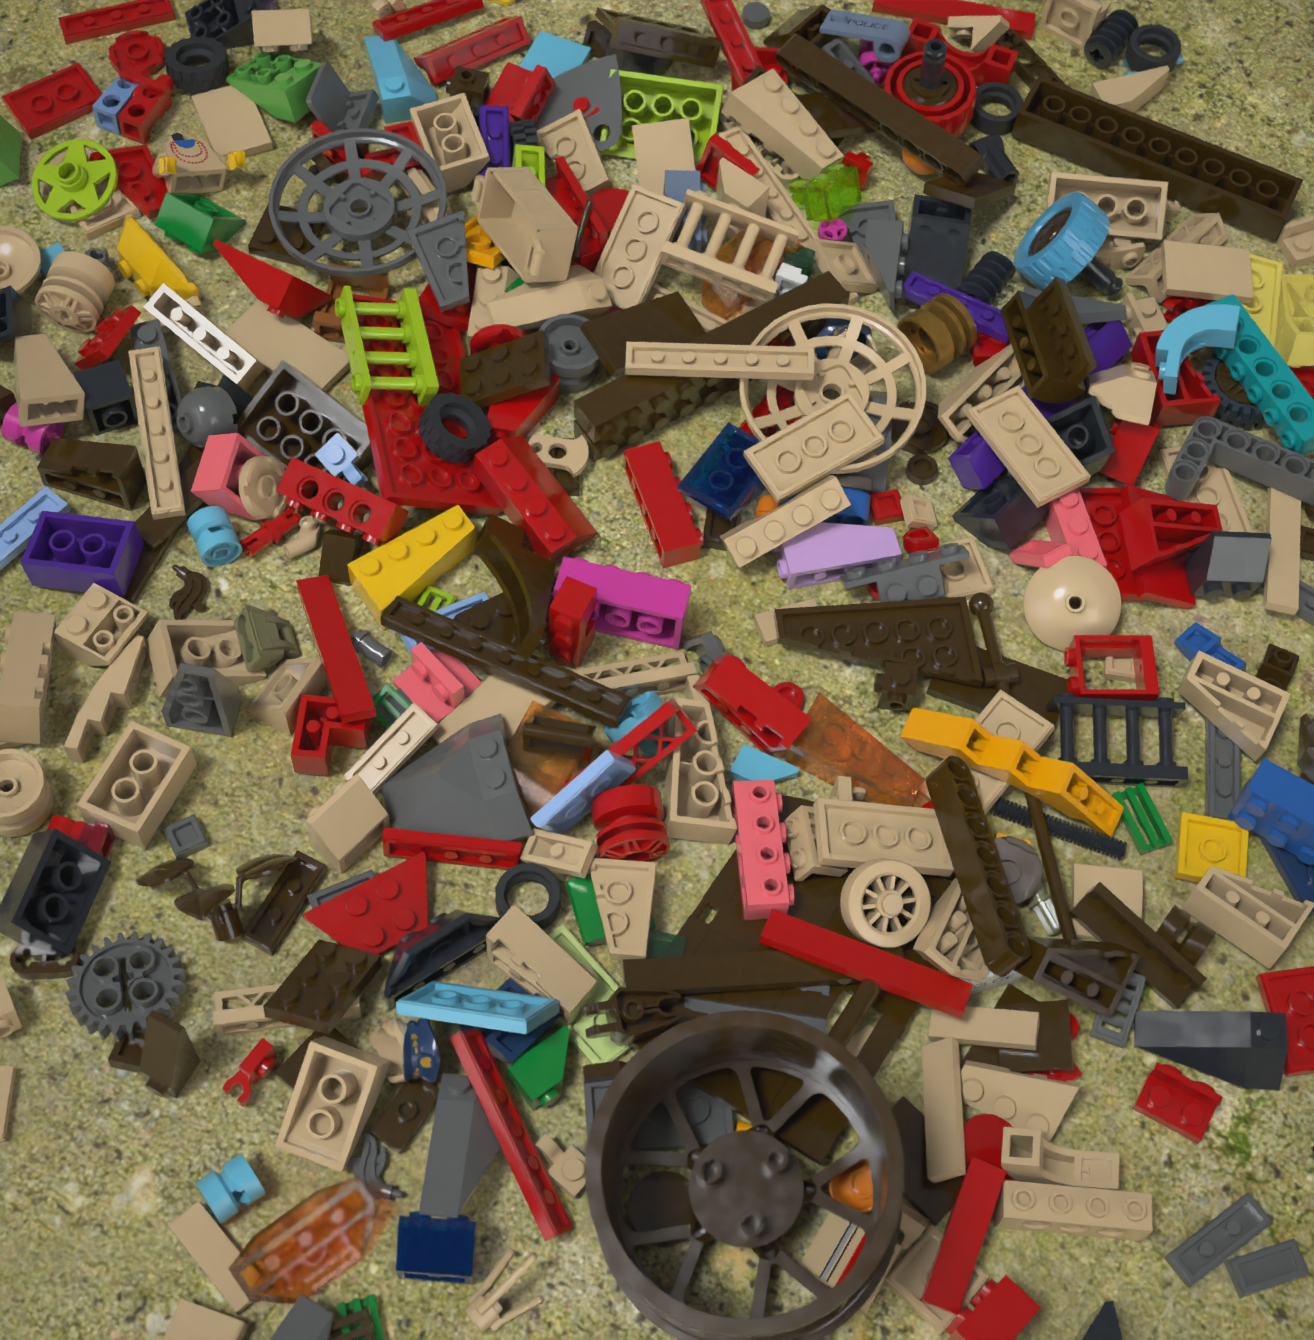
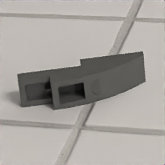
M155 319L133 324L130 328V333L135 350L160 346L173 430L179 429L176 420L177 408L181 401V396L160 321Z

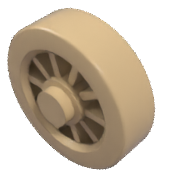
M881 858L869 860L853 870L844 883L840 907L847 928L859 940L878 947L895 948L911 942L923 930L929 918L931 898L927 883L914 867L899 860ZM897 876L901 878V880L895 885V880ZM870 884L873 887L872 891L867 889ZM910 886L913 895L902 897L901 894ZM864 895L867 896V901L865 903H863ZM913 902L912 913L903 909L905 903ZM868 909L869 912L865 915L863 910ZM898 915L908 920L903 928L898 920ZM888 923L892 932H886Z

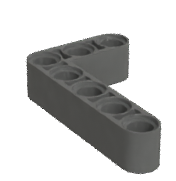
M1203 416L1198 418L1191 428L1172 464L1164 486L1165 492L1171 498L1176 500L1188 498L1192 494L1208 461L1314 505V460L1213 417Z

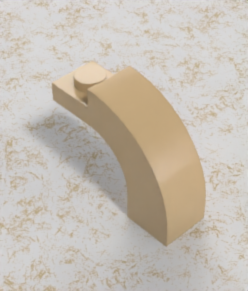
M1004 1127L1001 1164L1003 1170H1006L1007 1174L1020 1182L1119 1191L1120 1153L1068 1149L1047 1142L1043 1138L1041 1129Z

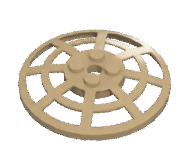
M824 303L790 311L774 320L760 332L751 345L766 346L779 333L789 328L796 344L793 347H814V349L820 347H840L841 351L838 359L818 360L814 353L813 380L764 379L768 381L767 403L771 413L765 416L753 417L748 398L749 379L740 378L739 397L742 412L749 428L759 442L766 439L761 429L777 425L782 430L789 426L786 422L799 417L803 418L833 401L823 395V392L828 389L838 391L840 396L850 391L867 414L882 417L876 425L880 433L885 430L891 419L910 421L905 432L887 451L877 456L872 450L862 456L864 462L846 465L832 474L853 473L874 467L892 457L914 434L921 420L925 405L926 377L923 364L916 349L908 338L891 322L878 314L860 307ZM822 318L850 320L845 337L821 336L807 339L800 323ZM862 324L886 336L897 346L902 354L885 363L873 349L857 341ZM853 352L867 358L876 369L863 375L856 366L850 363ZM906 365H909L915 383L914 409L895 407L897 389L892 374ZM882 379L887 391L886 405L868 401L869 386ZM777 385L794 391L795 406L779 411L776 400Z

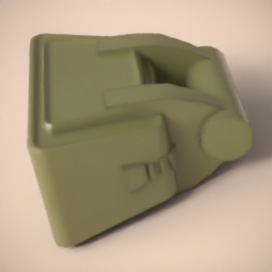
M245 605L235 619L234 625L248 672L276 665L277 662L283 659H294L299 656L289 620L274 616L272 613L257 607Z

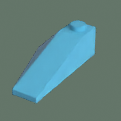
M378 35L364 37L385 124L412 120L410 108L437 101L435 90L395 38L384 42Z

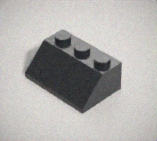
M56 828L34 833L0 904V933L19 944L70 956L111 861Z

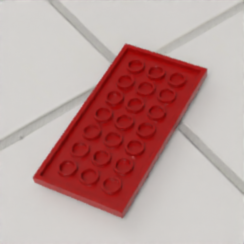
M352 294L354 302L396 303L395 300ZM357 315L359 326L401 328L400 320L396 319L395 316ZM423 316L439 384L435 397L438 394H447L448 392L461 395L460 358L466 356L460 331ZM362 339L364 351L407 352L405 343H402L401 340ZM367 364L370 376L412 377L411 368H407V365ZM370 390L362 408L381 497L385 501L389 500L401 506L449 510L459 505L463 512L489 515L490 513L493 515L500 513L502 509L472 471L474 460L463 464L460 462L456 464L450 463L448 460L440 459L438 455L433 454L424 445L423 439L418 433V421L427 406H419L416 393H413L412 390ZM449 418L441 419L443 426L451 434L463 439L468 437L467 432L459 423Z

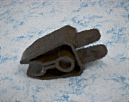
M618 987L607 1001L581 1007L582 1016L593 1017L606 1014L608 1023L593 1025L585 1029L586 1038L595 1039L610 1036L613 1042L622 1046L660 1033L680 1021L685 1016V1012L665 1013L658 1007L677 1003L682 998L681 994L664 988Z

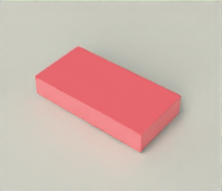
M1033 539L1012 550L1009 554L1012 563L1048 568L1061 559L1072 555L1069 544Z

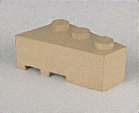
M1198 651L1189 663L1177 689L1187 701L1254 761L1266 751L1291 695L1201 651Z
M515 904L487 933L488 961L531 995L537 993L541 997L559 1000V1013L562 1015V1019L569 1025L581 1012V1007L587 1005L596 995L597 980L595 979V974L587 966L578 964Z

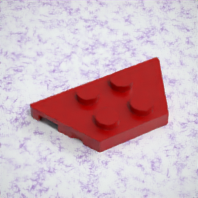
M424 851L304 913L303 918L309 924H313L339 945L378 955L395 947L408 933L412 931L420 932L428 927L426 855Z

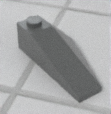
M442 1073L419 1214L458 1218L477 1189L479 1179L485 1170H489L494 1163V1156L501 1147L467 1075Z

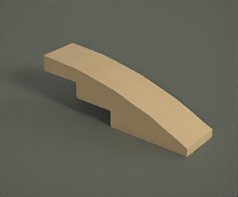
M137 635L112 661L92 688L77 714L64 744L70 761L84 764L93 735L107 736L117 707L130 710L149 654L144 636Z

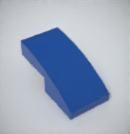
M1197 622L1192 624L1175 640L1177 648L1190 662L1197 652L1201 651L1244 672L1246 670L1245 661L1221 647V637Z

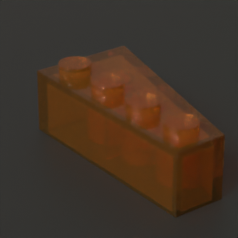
M819 692L807 712V715L812 720L788 748L785 761L834 786L838 776L851 777L852 788L861 787L865 789L866 793L862 800L864 802L913 807L920 793L924 778Z

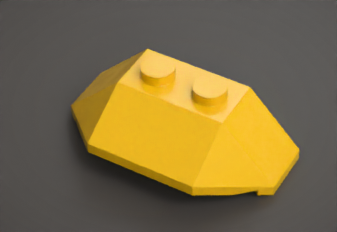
M131 213L126 215L117 246L120 259L117 265L123 276L134 281L137 291L143 298L147 296L151 299L164 283L185 300L192 296H198L201 303L198 287L136 221Z

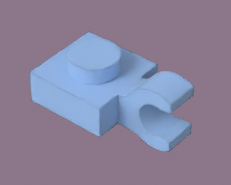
M336 433L315 453V456L333 476L340 478L344 474L351 484L360 488L369 480L355 465L361 456L341 434Z

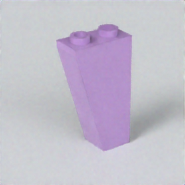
M824 522L816 524L771 550L772 552H777L779 559L777 560L778 575L780 579H785L788 590L840 581V576L847 574L846 571L848 569L864 566L865 569L878 566L877 563L885 559L894 558L896 561H899L902 556L893 528Z

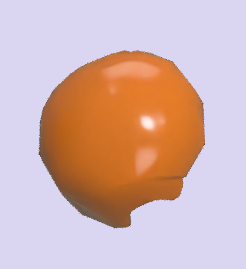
M863 1158L827 1183L830 1197L862 1214L871 1211L873 1208L871 1170L868 1160Z

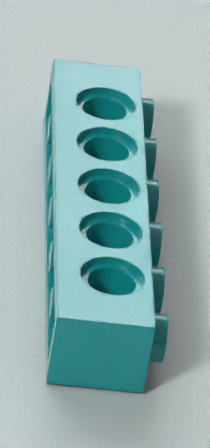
M1234 294L1207 304L1240 306L1234 349L1213 347L1214 352L1230 369L1233 379L1240 381L1245 388L1248 399L1262 412L1265 422L1272 426L1280 437L1282 445L1286 449L1301 455L1313 452L1314 399Z

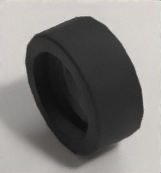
M1157 24L1142 25L1135 29L1130 36L1126 48V60L1129 66L1136 72L1168 66L1170 73L1177 64L1181 52V41L1175 32L1165 26ZM1155 45L1162 48L1167 55L1160 57L1152 56L1145 53L1139 46Z
M1000 82L984 83L977 87L971 125L986 135L997 133L1001 136L1012 132L1017 113L1023 104L1020 93L1012 86ZM988 102L999 103L1009 109L1011 113L1002 116L992 115L985 112L980 105Z
M521 863L509 868L500 877L495 888L496 910L499 917L502 918L510 909L508 903L510 889L520 882L534 881L546 888L549 894V901L542 912L527 916L542 930L546 929L556 920L561 908V887L556 876L546 867L535 863Z

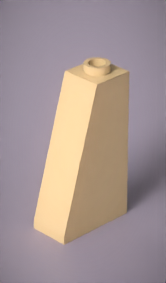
M46 334L15 337L14 373L19 425L25 427L83 420L85 393Z

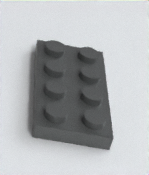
M613 1080L583 1083L587 1145L597 1109ZM685 1082L677 1088L675 1095L677 1102L700 1147L709 1145L722 1135L734 1132L732 1109L689 1082ZM659 1102L642 1122L631 1143L633 1150L667 1151L686 1149L663 1102Z

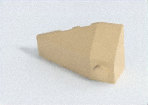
M571 265L566 281L524 283L488 302L485 307L491 325L507 324L518 327L521 330L540 328L549 318L560 314H576L592 320L601 317L612 307V303L603 278L581 265Z

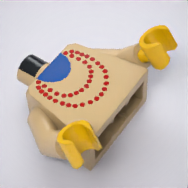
M175 133L164 143L163 152L157 155L152 172L157 178L164 177L168 193L196 194L223 191L227 171H232L236 167H247L245 151L227 152V156L223 157L212 150L205 140H185L182 134Z

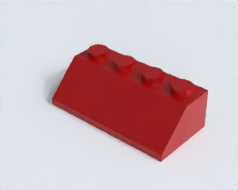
M523 436L501 438L475 454L472 471L510 521L525 530L523 538L537 555L556 562L597 535V531Z

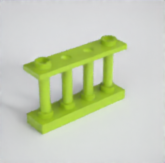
M344 286L340 298H337L335 301V315L340 317L352 372L351 390L356 392L358 404L364 405L371 389L412 390L413 393L417 394L419 406H428L430 401L436 396L439 384L416 288H404L400 300H397L396 303L354 302L351 287ZM357 315L395 316L396 319L400 320L401 328L359 326ZM362 339L401 340L402 343H405L407 352L364 351ZM367 364L407 365V368H411L412 377L370 376Z

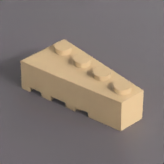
M774 69L732 91L721 111L726 117L730 118L732 116L741 124L740 128L748 135L753 133L764 142L763 147L770 153L773 151L784 159L783 163L811 186L832 175L844 156Z
M14 611L12 624H6L4 641L8 646L7 651H2L0 671H2L0 679V741L40 744L55 643L56 615Z

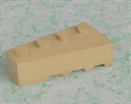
M676 698V702L699 730L667 755L663 822L667 825V836L669 838L729 845L737 831V825L731 812V798L724 780V766L722 758L719 757L718 739L710 703ZM676 714L669 718L668 736L679 737L688 730Z

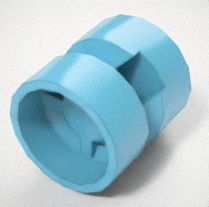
M208 506L190 516L187 525L203 564L210 567L222 566L232 562L240 555L242 551L241 544L236 532L233 530L226 509L220 506Z
M242 1153L224 1163L221 1173L212 1171L195 1182L220 1224L237 1214L240 1204L243 1203L249 1206L266 1195L264 1188Z

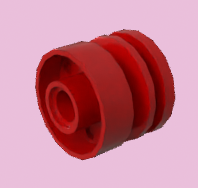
M639 784L619 786L602 792L591 801L590 808L593 825L599 832L596 835L599 858L655 862L663 858L670 851L667 825L662 821L664 809L661 793L657 788Z

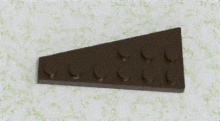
M966 597L775 609L774 611L778 644L884 666L885 661L918 666L917 674L978 687L982 685L983 678Z

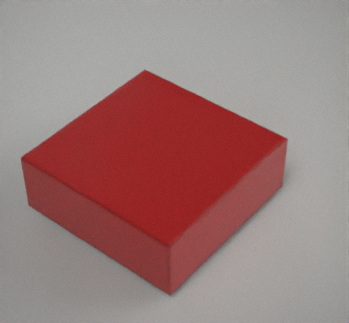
M898 489L869 494L871 496L870 511L875 526L905 521Z

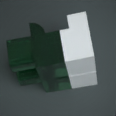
M799 246L796 253L788 251L776 274L775 282L779 283L776 297L813 279L816 267V260H814L816 252L814 250Z

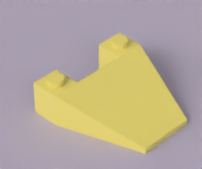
M1282 274L1275 349L1285 363L1294 368L1314 366V275Z

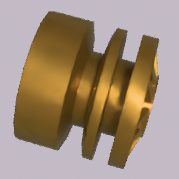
M945 293L936 295L923 304L920 309L913 311L897 324V328L916 349L923 364L924 373L933 374L950 363L953 358L971 348L977 339V328L967 308L957 298Z

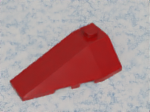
M217 239L213 242L215 248L255 297L269 305L267 311L283 319L286 313L298 319L329 302L332 295Z

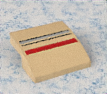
M829 1212L799 1266L823 1286L834 1288L845 1278L857 1260L866 1239L864 1230ZM896 1243L894 1254L883 1278L860 1311L867 1313L902 1250L898 1243Z

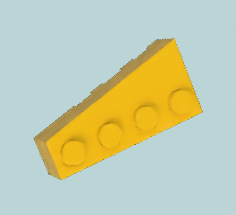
M456 505L347 564L350 584L383 631L387 627L381 625L380 617L397 595L411 602L424 592L426 586H434L435 581L442 574L449 573L474 550L476 542L475 526L460 506Z

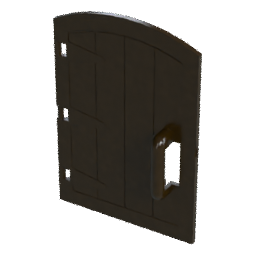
M782 795V813H778L779 823L783 822L801 805L813 807L814 801ZM786 839V843H782L783 853H789ZM737 850L731 855L702 897L698 906L688 917L661 957L777 951V949L759 943L761 933L768 919L744 920ZM790 864V873L786 874L787 884H793L794 905H789L787 915L865 943L855 937L847 928L840 907L844 883L856 868L847 867L848 871L841 877L812 873L803 881H796ZM921 874L930 892L931 912L932 907L951 883L944 876ZM896 876L895 885L901 880V878ZM870 884L867 889L872 891V885ZM910 886L901 894L902 897L913 895ZM865 895L863 897V903L867 901V896ZM913 902L905 903L903 909L912 913ZM708 905L717 911L710 924L699 920ZM868 909L863 910L865 915L869 912ZM898 915V920L903 928L908 920ZM889 923L886 932H892ZM918 936L902 946L905 959L939 971L913 949ZM862 980L856 984L830 985L829 996L822 995V992L801 991V989L797 988L681 994L682 998L677 1003L658 1007L665 1013L685 1012V1016L680 1021L660 1033L628 1044L640 1050L663 1032L686 1021L708 1015V1013L693 1011L690 1008L684 1007L686 996L827 1017L842 991L845 990L852 997L831 1028L828 1036L846 1047L870 1007L882 1013L881 1018L856 1057L874 1078L895 1042L902 1036L906 1029V1024L919 1003L883 990L877 983L871 980ZM752 1067L750 1069L762 1118L765 1121H769L804 1085L802 1079L778 1070L763 1067ZM718 1069L687 1081L750 1121L739 1076L734 1069ZM815 1093L775 1133V1137L818 1165H821L848 1119L829 1097L823 1093Z

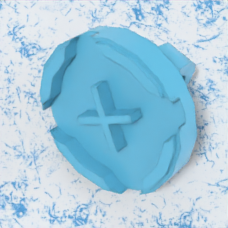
M647 691L632 700V705L618 727L615 728L606 724L604 733L611 742L619 741L659 709L663 700L653 691ZM660 726L651 734L659 735ZM644 738L640 742L639 748L646 755L655 756L658 750V740ZM667 741L663 742V749L667 747Z

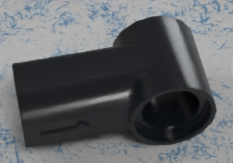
M997 133L968 144L983 158V169L989 176L1012 183L1018 179L1019 171L1005 154L1003 140Z

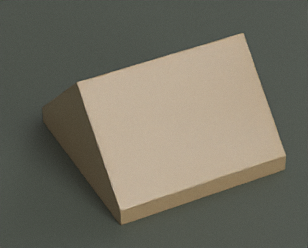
M319 658L283 659L249 705L247 711L251 715L291 735L296 727L301 695L319 696L327 684L322 661Z

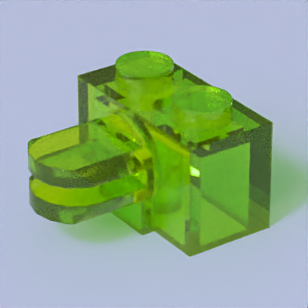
M834 164L827 167L828 171L823 174L815 175L811 179H799L789 184V191L794 193L791 195L795 203H804L807 221H832L862 201L857 167H845L844 164Z

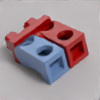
M138 64L132 71L123 68L119 72V78H116L92 106L97 127L117 135L122 133V136L144 145L147 144L151 138L150 131L153 126L172 107L170 97L174 90L172 77L162 74L156 80L151 79L150 71Z

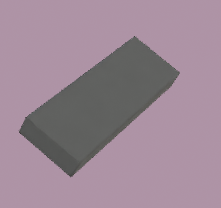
M1247 1192L1167 1254L1164 1259L1186 1287L1190 1288L1273 1221L1251 1194Z

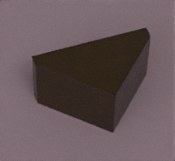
M335 524L324 533L318 576L328 575L331 583L350 586L347 564L360 557L365 541L362 539L364 533L355 530L352 535L337 528V524Z

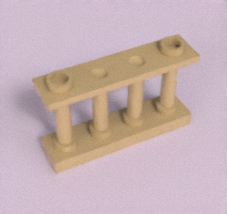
M687 189L684 204L687 206V209H690V212L677 242L665 241L661 250L660 264L764 303L774 299L779 283L772 279L785 246L796 248L800 231L789 223H778L711 198L709 194L703 191ZM701 214L718 220L704 253L695 252L688 247ZM729 225L746 230L734 262L727 264L719 261L716 256ZM757 235L774 241L762 273L758 275L746 271L744 268Z

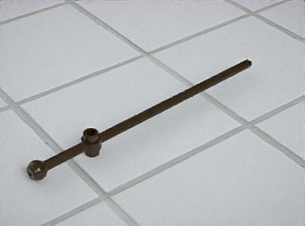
M984 592L976 593L970 598L968 603L971 613L979 619L990 661V667H985L981 670L983 684L985 687L994 686L997 692L1001 689L1012 697L1009 683L1018 682L1016 664H1006L1002 660L990 615L994 608L992 597ZM1024 791L1062 939L1077 940L1040 799Z

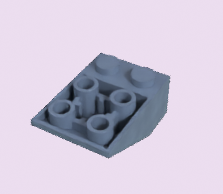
M665 170L664 196L684 203L687 189L706 193V183H700V171ZM686 209L672 243L677 242L690 209ZM703 214L700 216L688 245L690 250L698 253H704L705 248L701 247H706L707 229H704V225H701L706 224V215Z

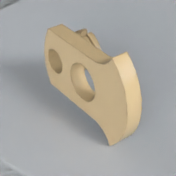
M534 434L528 442L546 467L567 470L573 478L579 475L587 465L589 449L582 435L577 439L571 440ZM560 447L566 451V455L563 458L555 459L549 455L550 450Z

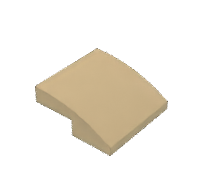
M1084 864L1073 865L1071 869L1072 901L1069 905V911L1090 888L1101 882L1142 919V870ZM1071 917L1076 938L1097 940Z

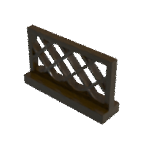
M597 7L595 16L612 34L609 43L612 48L715 68L722 46V41L719 38L703 35L697 28Z

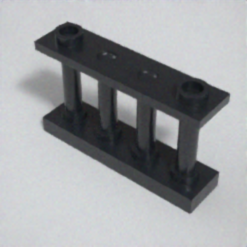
M1064 692L1053 696L1046 705L1047 712H1060L1061 757L1057 760L1074 763L1097 784L1136 786L1143 783L1144 786L1180 788L1188 780V767L1177 766V763L1173 762L1172 718H1177L1186 709L1185 703L1175 702L1173 698L1169 697L1157 698L1154 701L1082 698L1076 697L1074 693ZM1073 713L1093 714L1094 759H1091L1090 762H1080L1078 758L1074 757ZM1106 715L1125 716L1127 760L1123 764L1111 763V760L1107 759ZM1139 716L1158 717L1160 762L1156 763V765H1144V761L1140 760Z

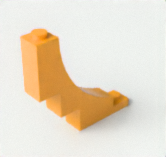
M913 707L900 734V737L917 751L945 759L948 756L959 757L968 767L1019 788L1056 808L1068 817L1084 820L1098 833H1102V835L1106 834V836L1112 837L1124 810V807L1074 763L1042 757L1024 741L992 735L974 719Z

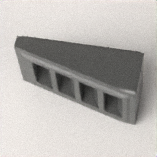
M1134 972L1132 973L1121 996L1122 999L1129 1001L1128 1005L1118 1002L1114 1010L1124 1014V1019L1115 1015L1109 1018L1096 1011L1090 1037L1122 1049L1125 1047L1146 977ZM1102 1022L1120 1027V1033L1101 1026Z

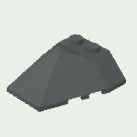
M501 713L469 723L393 775L383 784L381 788L391 828L514 842L534 836L526 804L518 791L507 749L510 743Z

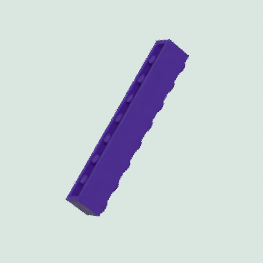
M1121 320L1090 323L1084 329L1097 367L1090 374L1109 369L1114 364L1120 362L1124 357L1123 355L1132 347V343ZM1087 377L1083 380L1086 391L1077 398L1063 403L1052 404L1029 397L1025 385L1021 389L1046 419L1069 408L1077 399L1087 394ZM978 431L972 434L948 457L963 488L986 489L994 483V479L1002 471L1007 469Z

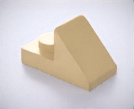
M1001 15L949 16L947 28L953 31L959 38H972L971 50L976 53L987 49L1009 29V22Z
M536 828L532 829L534 836L528 838L520 857L523 862L535 863L546 867L560 881H565L567 875L585 879L597 850L596 845L592 841Z

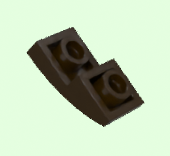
M1269 643L1255 677L1286 691L1288 684L1293 678L1300 656Z

